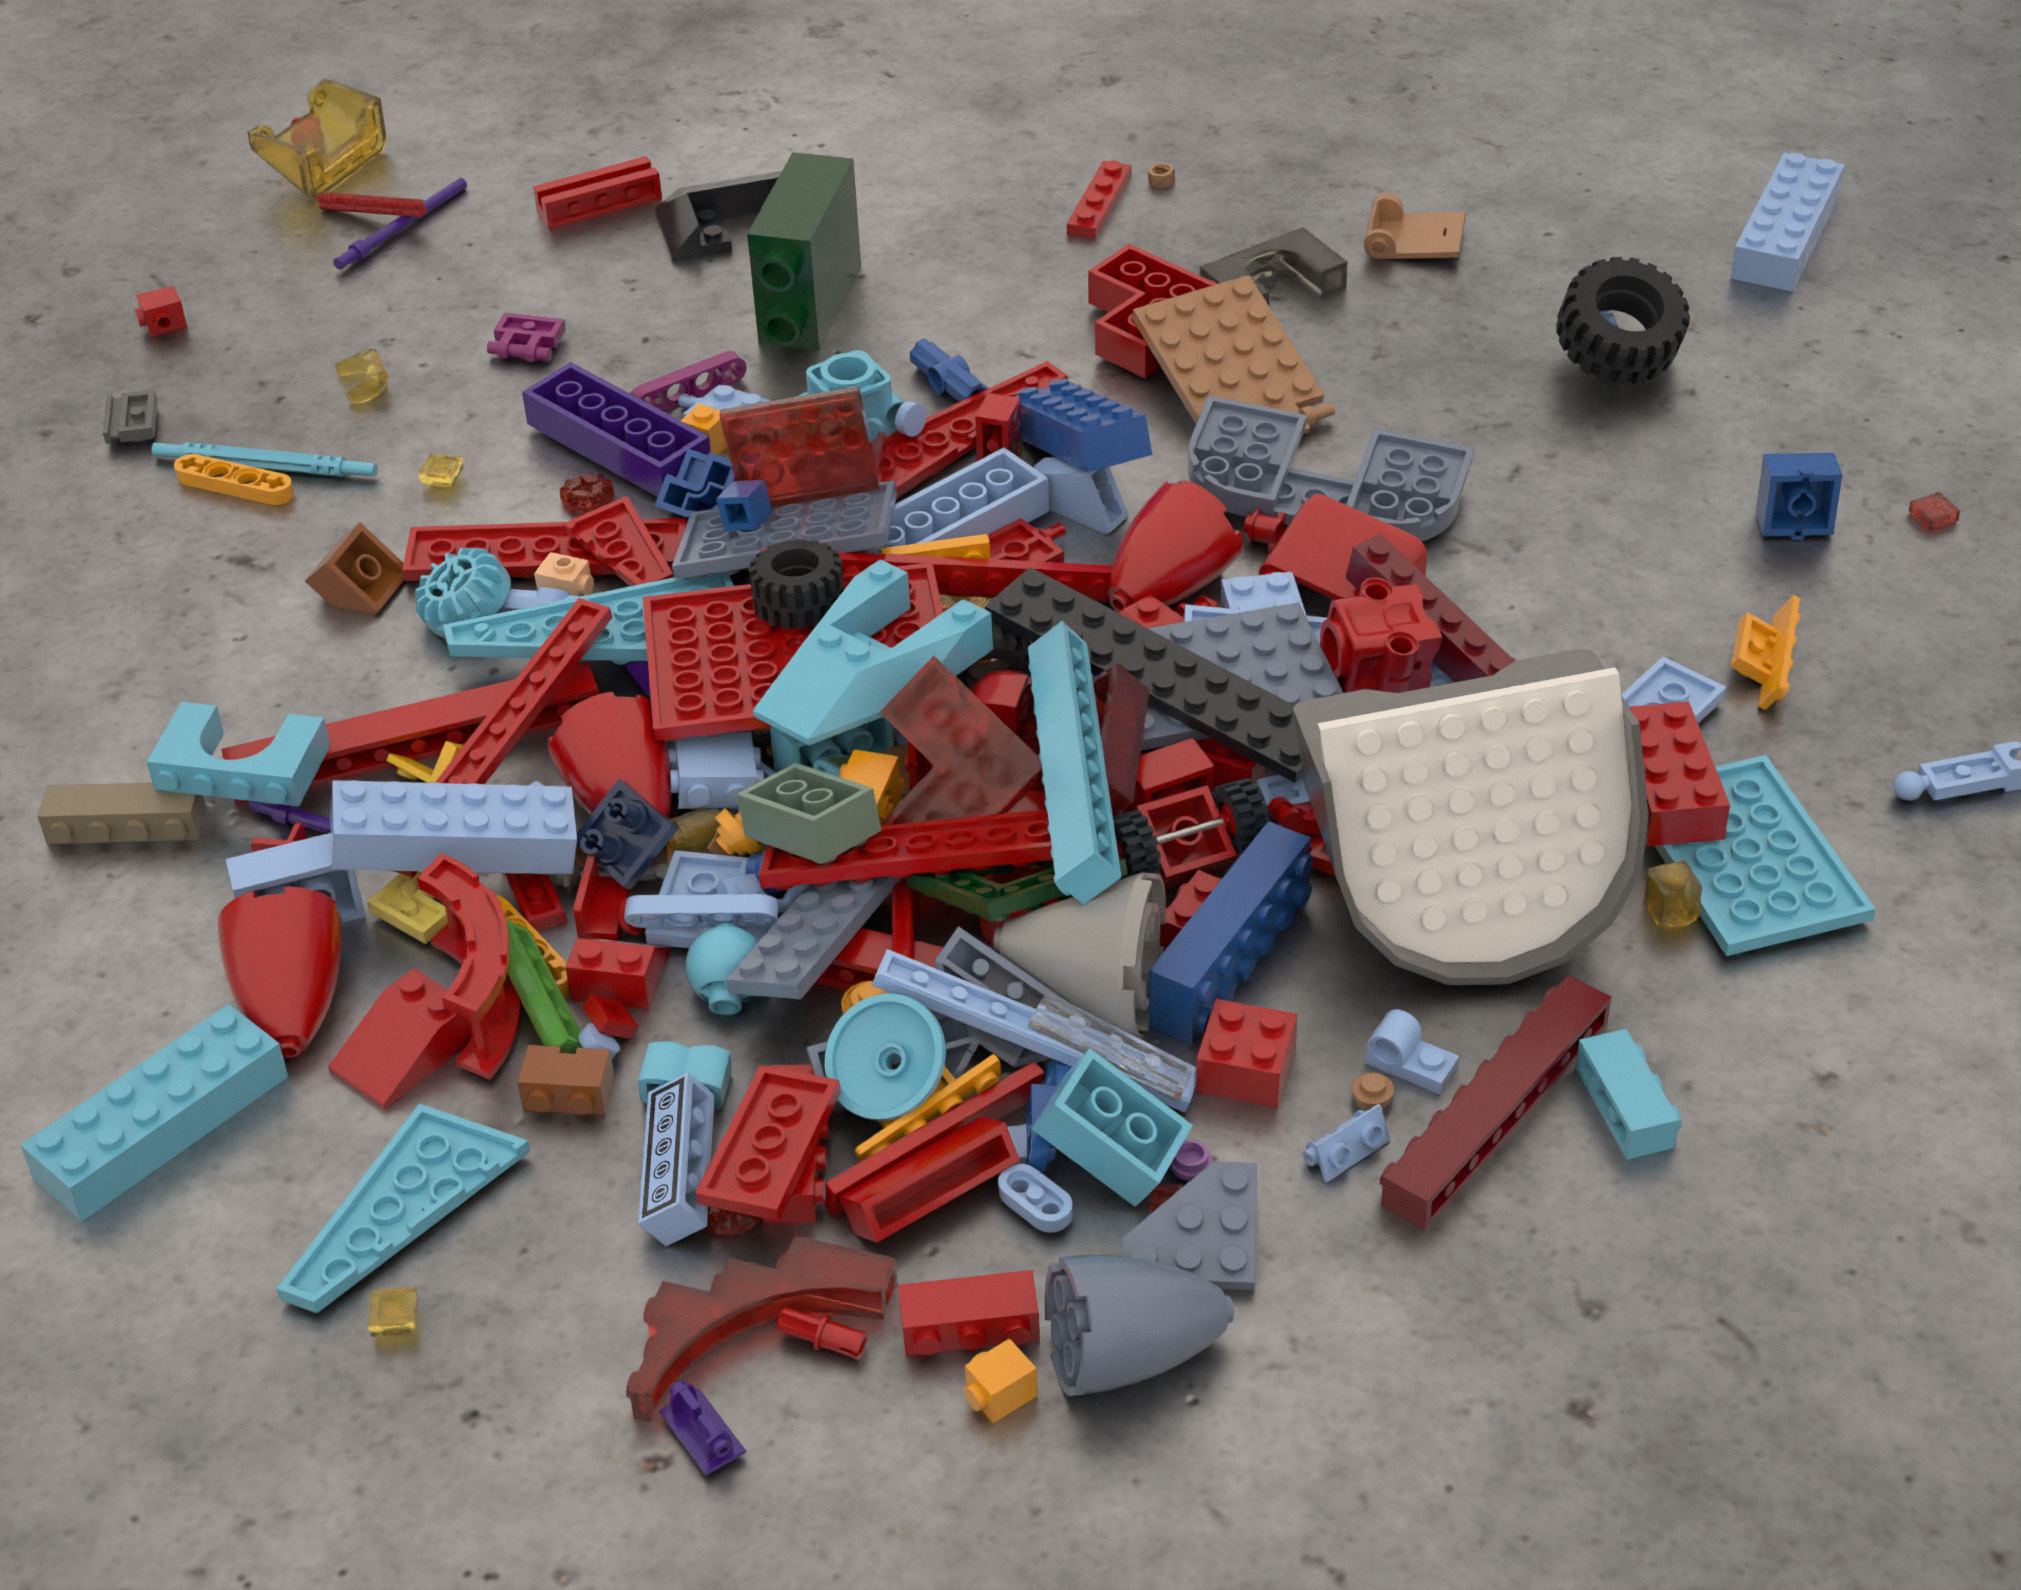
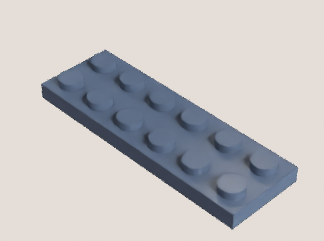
M885 876L875 877L866 882L845 880L835 881L826 886L809 884L725 979L729 994L801 999L890 894L894 885L899 883L902 878Z

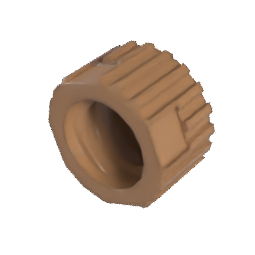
M1156 163L1152 165L1148 170L1150 185L1157 188H1166L1175 184V169L1173 165L1169 163Z

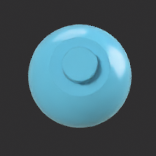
M733 923L718 924L716 927L710 928L699 935L690 946L685 963L686 976L694 992L700 998L709 1002L710 1011L720 1015H731L739 1012L742 1002L753 997V995L729 994L725 979L759 942L751 933Z

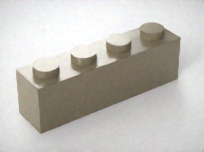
M152 782L47 785L39 810L38 820L46 844L199 840L207 808L203 795L155 790Z

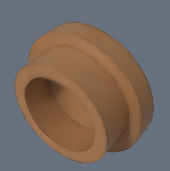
M1368 1072L1355 1078L1352 1083L1351 1093L1356 1104L1361 1109L1366 1111L1380 1104L1383 1110L1393 1099L1394 1085L1385 1075Z

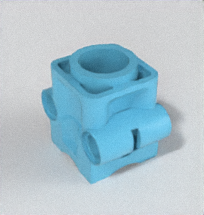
M854 350L834 355L826 361L813 365L806 370L808 392L796 398L792 410L794 415L808 428V436L816 444L821 445L833 461L898 431L895 426V416L899 407L905 402L891 389L890 375L866 352Z

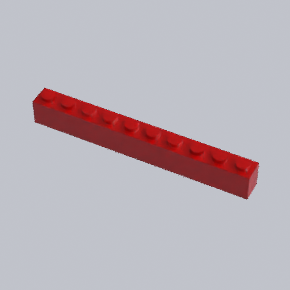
M588 662L577 664L523 735L559 727L563 723L561 716L577 703L599 694ZM515 679L326 724L331 746L309 787L395 767V765L386 761L389 753L420 761L440 756L446 741L464 745ZM276 736L221 749L223 759L237 760L253 756L267 748ZM234 799L235 805L249 802L247 800Z

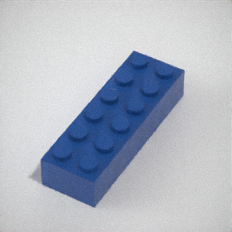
M1068 379L1054 380L1049 383V387L1040 390L1037 387L1025 388L1018 391V396H1014L1020 398L1021 440L1088 473L1153 455L1146 414L1132 409V406H1125L1117 400L1107 398L1106 395L1097 394L1091 389L1081 387L1080 384L1069 382Z
M1269 821L1266 823L1149 970V1028L1192 1046L1202 1032L1205 1033L1215 1000L1232 1001L1235 989L1241 981H1247L1250 978L1255 963L1261 955L1266 956L1270 952L1274 938L1281 930L1285 931L1289 927L1294 912L1299 906H1305L1310 898L1312 885L1309 884V872L1314 860L1313 856L1310 855V837Z

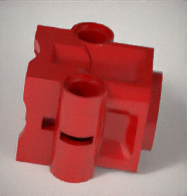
M1369 578L1362 582L1358 597L1331 601L1328 618L1324 620L1321 626L1320 646L1343 693L1364 689L1402 693L1430 687L1432 679L1431 663L1439 651L1442 635L1436 623L1424 612V597L1417 584L1393 587L1385 579Z

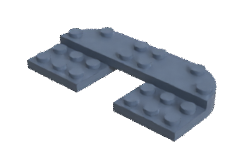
M1208 396L1189 442L1187 470L1190 482L1203 487L1213 494L1227 508L1225 512L1248 516V514L1253 515L1255 510L1259 509L1262 510V514L1276 518L1279 512L1286 513L1284 524L1289 525L1303 503L1315 494H1322L1406 531L1421 541L1428 540L1442 533L1454 521L1458 513L1459 501L1472 464L1475 449L1374 428L1355 481L1290 468L1306 427L1307 415L1214 396Z

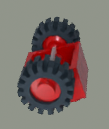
M1246 778L1216 786L1213 792H1210L1207 785L1138 805L1134 811L1113 816L1118 857L1126 859L1127 875L1121 876L1122 878L1119 880L1142 872L1160 874L1164 882V888L1168 890L1181 886L1184 882L1188 883L1198 870L1212 876L1224 873L1237 857V854L1244 852L1268 821L1271 822L1270 818L1266 816V813L1269 812L1267 805L1264 806L1262 802L1264 797L1262 793L1258 794V786L1252 784L1251 779Z

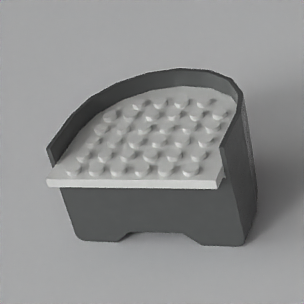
M1577 649L1517 660L1492 676L1413 691L1391 693L1364 689L1302 701L1293 707L1303 782L1354 926L1394 965L1447 985L1510 984L1566 963L1613 924L1642 873L1648 825V807L1640 723L1621 695L1618 671L1615 667L1604 669L1592 651Z

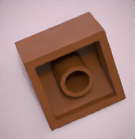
M359 522L338 540L307 577L305 582L331 606L376 615L404 581L402 573L403 562Z

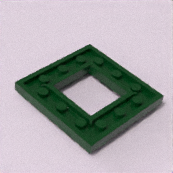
M1119 857L1121 876L1127 875L1126 859ZM1051 860L1030 863L1045 867L1047 870L1004 884L993 882L983 878V876L1011 873L1015 870L1011 864L996 865L980 871L966 868L952 870L946 874L926 872L915 873L906 877L907 887L922 892L924 896L942 900L944 904L962 908L966 913H974L984 917L989 922L1004 921L1010 918V913L1019 910L1042 908L1045 906L1046 901L1055 898L1068 899L1073 897L1071 894L1069 896L1063 894L1055 884L1054 862Z

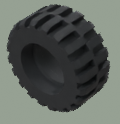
M1612 257L1607 262L1605 259L1593 262L1592 266L1588 265L1582 268L1578 275L1573 277L1557 315L1556 333L1560 337L1558 341L1563 351L1568 350L1567 357L1573 364L1578 363L1581 365V371L1588 375L1593 373L1598 376V380L1604 382L1609 379L1615 381V384L1625 385L1627 381L1637 384L1645 382L1646 378L1651 380L1658 377L1662 371L1667 370L1672 364L1690 324L1688 301L1686 297H1682L1684 293L1677 283L1673 284L1671 282L1672 277L1665 271L1663 273L1656 270L1657 266L1648 263V265L1639 262L1640 259L1629 258V260H1622V257ZM1613 310L1626 313L1637 319L1645 330L1628 331L1618 328L1609 323L1600 312Z

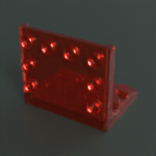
M859 386L720 410V421L735 481L765 480L771 507L880 489L887 441L885 432H878L877 439L875 440L870 439Z

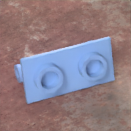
M1377 1104L1366 1111L1358 1110L1354 1113V1117L1335 1128L1334 1133H1328L1319 1140L1311 1141L1306 1145V1150L1302 1153L1303 1158L1310 1166L1315 1164L1320 1166L1324 1182H1329L1390 1142L1381 1105Z

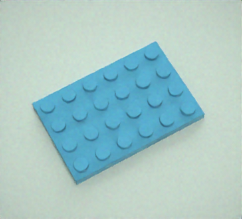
M1767 755L1715 767L1730 803L1724 840L1655 846L1726 956L1874 920L1876 908Z

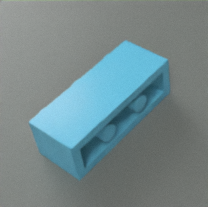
M1627 1029L1580 1039L1576 1070L1625 1158L1628 1160L1674 1149L1677 1131L1682 1125L1681 1116L1676 1105L1670 1104L1665 1096L1660 1077L1656 1073L1653 1074L1648 1067L1641 1045L1634 1043Z

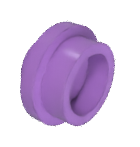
M1185 1140L1170 1164V1169L1177 1177L1191 1181L1213 1162V1158L1202 1142Z

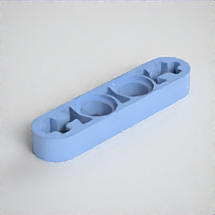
M764 894L631 896L626 900L624 920L627 924L639 928H713L721 923H733L738 927H770L778 920L779 901L772 896Z

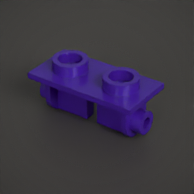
M678 1381L671 1386L669 1390L671 1394L670 1404L660 1409L659 1412L705 1475L746 1453L745 1448L699 1388L695 1389L692 1384L685 1383L684 1381Z

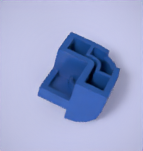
M687 449L677 477L666 474L655 507L663 512L687 518V520H689L690 514L693 512L718 509L716 498L732 482L744 481L748 469L740 462L710 452L709 455Z

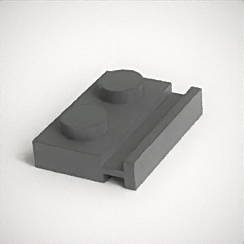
M155 390L122 393V398H113L112 394L107 395L103 436L106 444L111 443V439L120 438L121 442H142L146 439H154L158 404Z

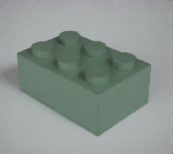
M794 763L736 794L746 837L760 841L765 845L785 850L790 854H796L813 860L818 864L834 861L837 855L852 847L864 844L869 837L881 831L873 788L798 763Z

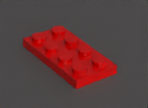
M760 1065L695 1192L698 1205L779 1221L841 1093L839 1080Z

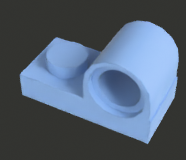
M1399 1009L1391 1010L1386 1014L1369 1038L1367 1051L1365 1052V1064L1438 1094L1442 1093L1459 1068L1460 1056L1421 1041V1026L1411 1014Z

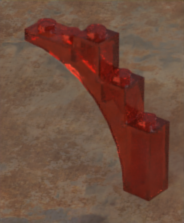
M794 1236L788 1251L781 1252L776 1268L729 1258L722 1274L715 1275L710 1291L662 1281L656 1296L648 1299L644 1309L643 1320L644 1323L648 1324L650 1337L645 1344L643 1362L638 1372L633 1371L627 1383L626 1396L631 1400L634 1419L651 1423L674 1383L681 1381L692 1368L717 1349L747 1333L776 1324L782 1309L785 1307L811 1316H824L826 1314L830 1316L850 1315L884 1320L898 1287L896 1258Z

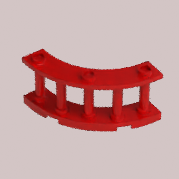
M440 853L417 877L419 889L443 902L448 923L432 938V946L445 952L462 965L454 982L442 996L444 1009L469 1019L472 1037L456 1059V1065L491 1080L511 1051L521 1020L522 1003L507 974L510 962V940L507 922L502 906L492 889L488 890L479 881L478 875L472 869L458 860Z

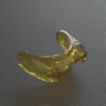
M376 349L361 351L337 362L335 365L336 372L342 376L360 372L367 373L360 383L348 390L347 398L351 403L366 402L381 394L387 386L389 375Z

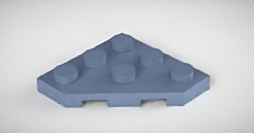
M1213 1161L1123 1237L1122 1256L1146 1259L1174 1266L1198 1275L1221 1289L1255 1291L1257 1163Z

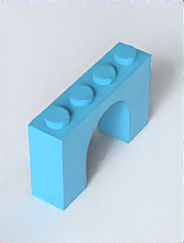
M181 702L149 756L147 765L155 790L299 806L331 745L324 717L288 713L276 737L263 751L237 760L215 758L212 755L224 735L217 706Z

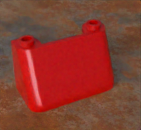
M1315 494L1302 504L1259 568L1258 575L1292 572L1296 582L1334 600L1358 597L1360 591L1345 577L1354 546L1381 534L1425 576L1427 550L1422 541L1416 536L1330 497Z

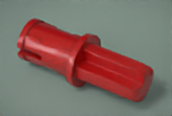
M785 1307L782 1309L777 1321V1329L779 1331L814 1342V1349L818 1351L825 1348L859 1360L866 1347L868 1336L866 1331L832 1321V1317L827 1314L820 1319Z

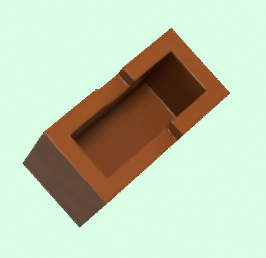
M528 1045L517 1081L523 1110L576 1113L580 1115H605L615 1079L611 1052L609 1049L577 1048L576 1054L562 1053L561 1047Z

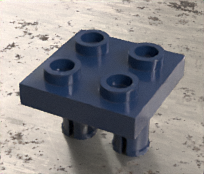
M618 779L576 833V845L588 856H596L598 865L624 888L631 890L677 831L678 827L626 781Z

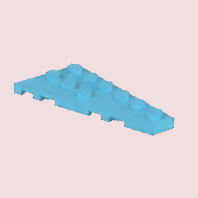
M419 1103L276 1288L279 1299L318 1313L530 1152L528 1140Z

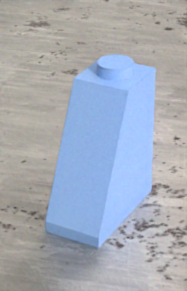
M1058 457L1044 458L1033 467L1048 478L1050 511L1104 534H1109L1129 516L1110 467L1088 473Z

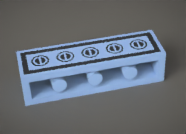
M689 1072L648 1092L638 1224L645 1232L654 1236L665 1246L707 1227L708 1206L698 1205L695 1192L711 1163L715 1095Z

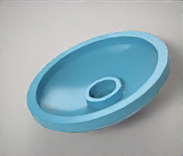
M885 993L859 1001L847 1010L836 1023L826 1046V1077L838 1079L840 1082L841 1093L837 1100L852 1113L870 1120H893L913 1112L931 1096L942 1076L946 1059L944 1034L939 1022L931 1011L918 1001L905 995ZM897 1057H901L900 1066L893 1070V1061Z

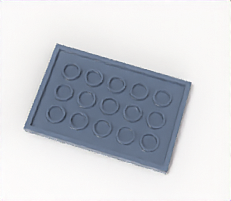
M895 481L770 500L772 513L756 530L724 531L719 508L693 512L690 514L672 564L675 579L686 578V580L695 581L704 578L707 574L719 572L722 575L736 574L744 568H750V562L756 558V554L762 548H767L772 544H779L781 541L815 540L819 541L820 544L831 546L832 550L843 553L861 550L863 553L876 552L887 545L897 497Z
M1299 602L1148 628L1293 705L1310 699L1343 693ZM1098 678L1129 753L1170 746L1191 738L1195 741L1210 738Z

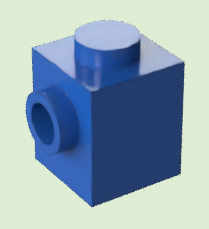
M765 480L734 481L716 498L724 531L756 530L772 513Z

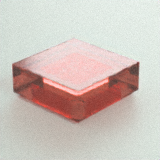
M1940 492L1912 500L1909 506V512L1929 530L1959 521L1961 512Z

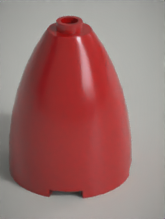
M1184 480L1181 484L1164 482L1140 509L1121 541L1110 574L1108 593L1112 607L1120 613L1124 608L1149 595L1154 596L1169 607L1204 589L1223 574L1241 556L1243 551L1241 531L1234 530L1223 514L1227 510L1223 503L1209 491L1187 480Z
M607 692L587 698L567 710L561 716L563 723L558 727L554 736L548 737V751L562 780L567 787H572V795L586 812L591 815L617 780L621 779L626 781L665 817L669 818L672 801L670 776L672 767L667 741H655L651 702L639 694L635 698L615 697L613 692Z
M285 887L284 894H271L259 897L252 891L233 899L221 910L218 916V935L224 971L232 996L241 1014L279 1043L283 1058H293L309 1046L329 1010L340 970L342 920L336 909V902L327 895L315 890L301 887Z

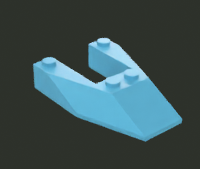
M879 560L852 579L753 709V715L807 745H812L915 705L993 650L991 612L962 599L899 644L890 648L870 638V636L910 610L908 573L883 560Z

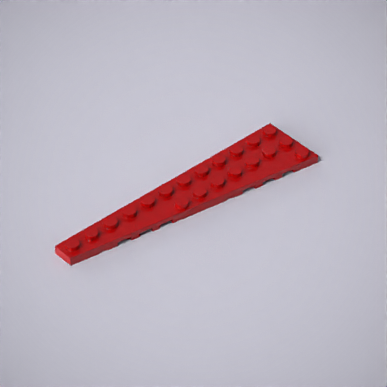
M1046 361L927 417L926 423L918 435L911 437L897 431L769 491V500L893 480L896 485L897 499L930 476L940 473L944 467L977 446L975 416L987 393L1014 397L1019 395V390L1030 387H1037L1038 390L1047 388L1050 382L1058 379H1068V375L1049 361Z

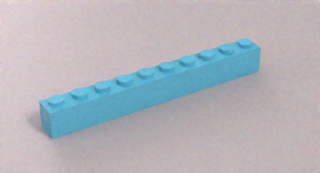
M1061 621L1028 647L1030 661L1028 667L1032 678L1031 691L1034 695L1035 703L1034 714L1038 728L1036 734L1040 745L1039 758L1042 762V782L1045 786V806L1048 811V831L1052 845L1050 852L1055 870L1054 881L1063 894L1067 896L1071 894L1083 905L1122 877L1088 647L1083 639Z

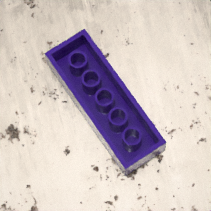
M572 362L522 391L528 425L657 497L666 474L677 477L687 449L709 455V452L711 453L708 435Z

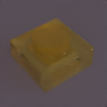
M430 453L418 472L420 484L453 487L464 468L462 457Z
M416 1286L371 1290L368 1322L371 1337L416 1333L418 1314Z

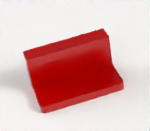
M587 856L573 907L578 938L619 941L622 928L617 920V906L622 900L630 897L632 889L624 888L613 877H599L596 856Z

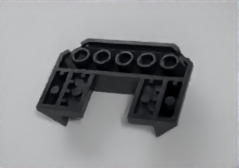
M782 171L682 187L673 192L655 208V215L672 262L732 251L731 238L723 219L759 213Z

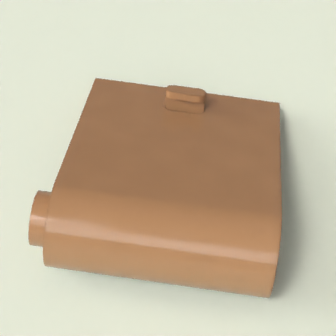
M1390 192L1381 193L1374 198L1364 240V249L1369 256L1375 259L1459 257L1466 211L1404 213L1403 202L1399 196Z

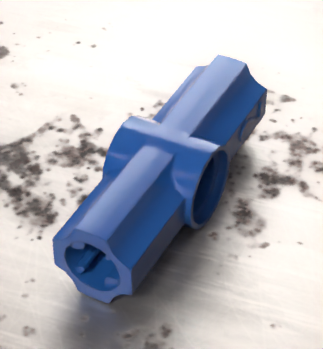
M925 338L917 341L914 348L909 352L910 361L928 376L930 385L939 394L947 391L961 402L988 389L985 384L970 373L968 364L962 356L955 355L950 357L933 342H929Z

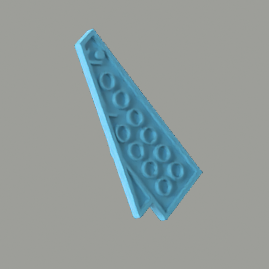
M721 572L707 574L704 578L695 581H689L686 578L675 579L674 577L444 624L443 629L450 656L532 658L577 599L582 598L610 607L613 618L581 660H612L615 664L623 665L631 661H648L643 597L733 586L729 575H722Z

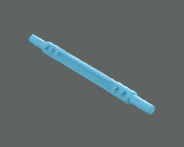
M185 442L183 445L153 443L152 445L153 456L179 458L188 454H198L264 470L344 477L345 474L375 477L378 471L376 463L347 461L345 457L191 442Z

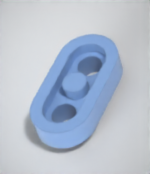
M1014 1164L1001 1172L998 1178L1000 1199L1035 1228L1044 1232H1057L1065 1229L1071 1223L1073 1206L1070 1195L1037 1169L1027 1164Z

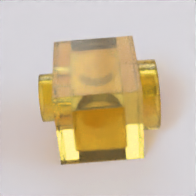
M1686 860L1648 868L1643 903L1660 929L1673 926L1684 927L1697 921V918L1700 916L1702 911L1700 900L1703 886Z

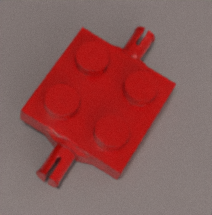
M1020 518L988 534L990 559L1064 563V550L1054 544L1053 541L1066 535L1065 526L1061 522H1057L1055 525L1044 530L1033 527Z

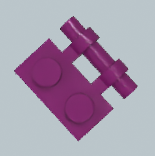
M504 313L493 330L495 341L487 343V353L496 354L502 359H511L513 356L525 358L528 362L550 361L552 356L551 348H556L566 331L565 320Z

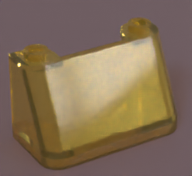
M327 78L317 83L309 91L307 99L310 112L275 136L273 129L265 124L257 125L247 132L249 144L253 152L303 194L315 199L317 195L319 196L323 192L333 190L379 156L386 145V130L381 98Z

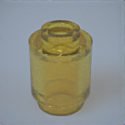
M703 807L670 819L678 827L677 831L667 842L671 850L695 852L708 847L717 832L716 828L721 825L715 818L719 811L716 808L708 810Z

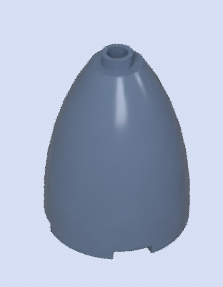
M1075 1255L1059 1257V1263H1051L1047 1271L1044 1298L1045 1320H1051L1052 1341L1055 1349L1058 1350L1052 1351L1050 1357L1058 1382L1068 1396L1109 1391L1160 1375L1206 1349L1226 1331L1228 1323H1231L1234 1318L1231 1297L1224 1295L1220 1287L1198 1275L1167 1264L1126 1256Z

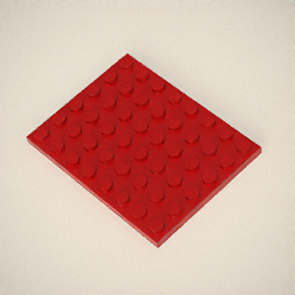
M932 562L897 567L908 573L910 610L881 628L870 638L893 648L943 613ZM862 571L843 573L844 590L852 579ZM751 584L643 597L655 741H674L687 737L715 736L720 733L754 731L760 728L773 727L753 715V709L816 626H808L804 629H784L782 626L775 627L769 625L768 621H762L754 611ZM955 676L919 703L897 712H907L915 710L917 707L943 708L948 705L960 704L957 677Z

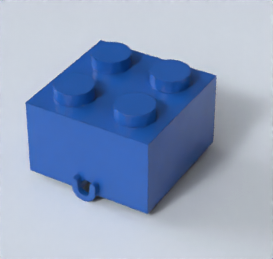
M1834 453L1763 454L1755 513L1763 536H1790L1793 540H1802L1804 535H1834L1843 475ZM1795 532H1800V535H1795Z

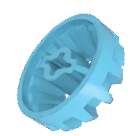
M460 548L457 556L452 553H446L444 562L438 566L435 563L430 565L432 571L430 575L421 576L419 588L416 589L415 593L416 612L434 634L445 637L444 624L496 614L509 594L511 586L510 575L495 555L490 554L486 549Z

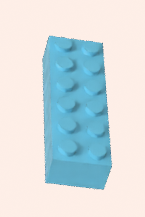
M227 1004L22 1143L20 1146L32 1178L83 1222L287 1079L288 1073L280 1045L234 1007Z

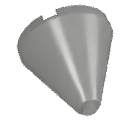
M1142 872L1116 881L1083 905L1076 898L1070 897L1008 919L1004 922L1003 928H996L994 951L1000 952L1002 957L1120 1036L1142 1040L1143 1034H1139L1138 1030L1148 1031L1149 970L1164 952V946H1160V924L1166 923V899L1163 879L1160 874Z

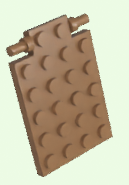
M1250 275L1133 309L1132 319L1195 424L1198 422L1208 396L1307 415L1303 435L1310 432V426L1315 425L1317 420L1335 414V408L1331 402L1311 407L1322 403L1325 394Z

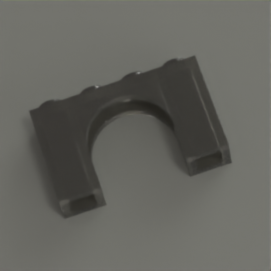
M1302 227L1200 266V276L1220 284L1250 275L1269 305L1270 291L1258 283L1257 279L1268 276L1293 278L1322 298L1346 288L1348 261Z

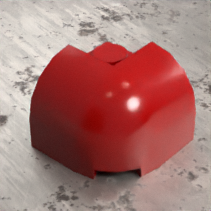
M1018 671L990 672L980 678L970 689L961 712L992 715L993 741L996 734L1025 739L1034 716V695L1031 691L1032 678L1025 675L1024 672Z

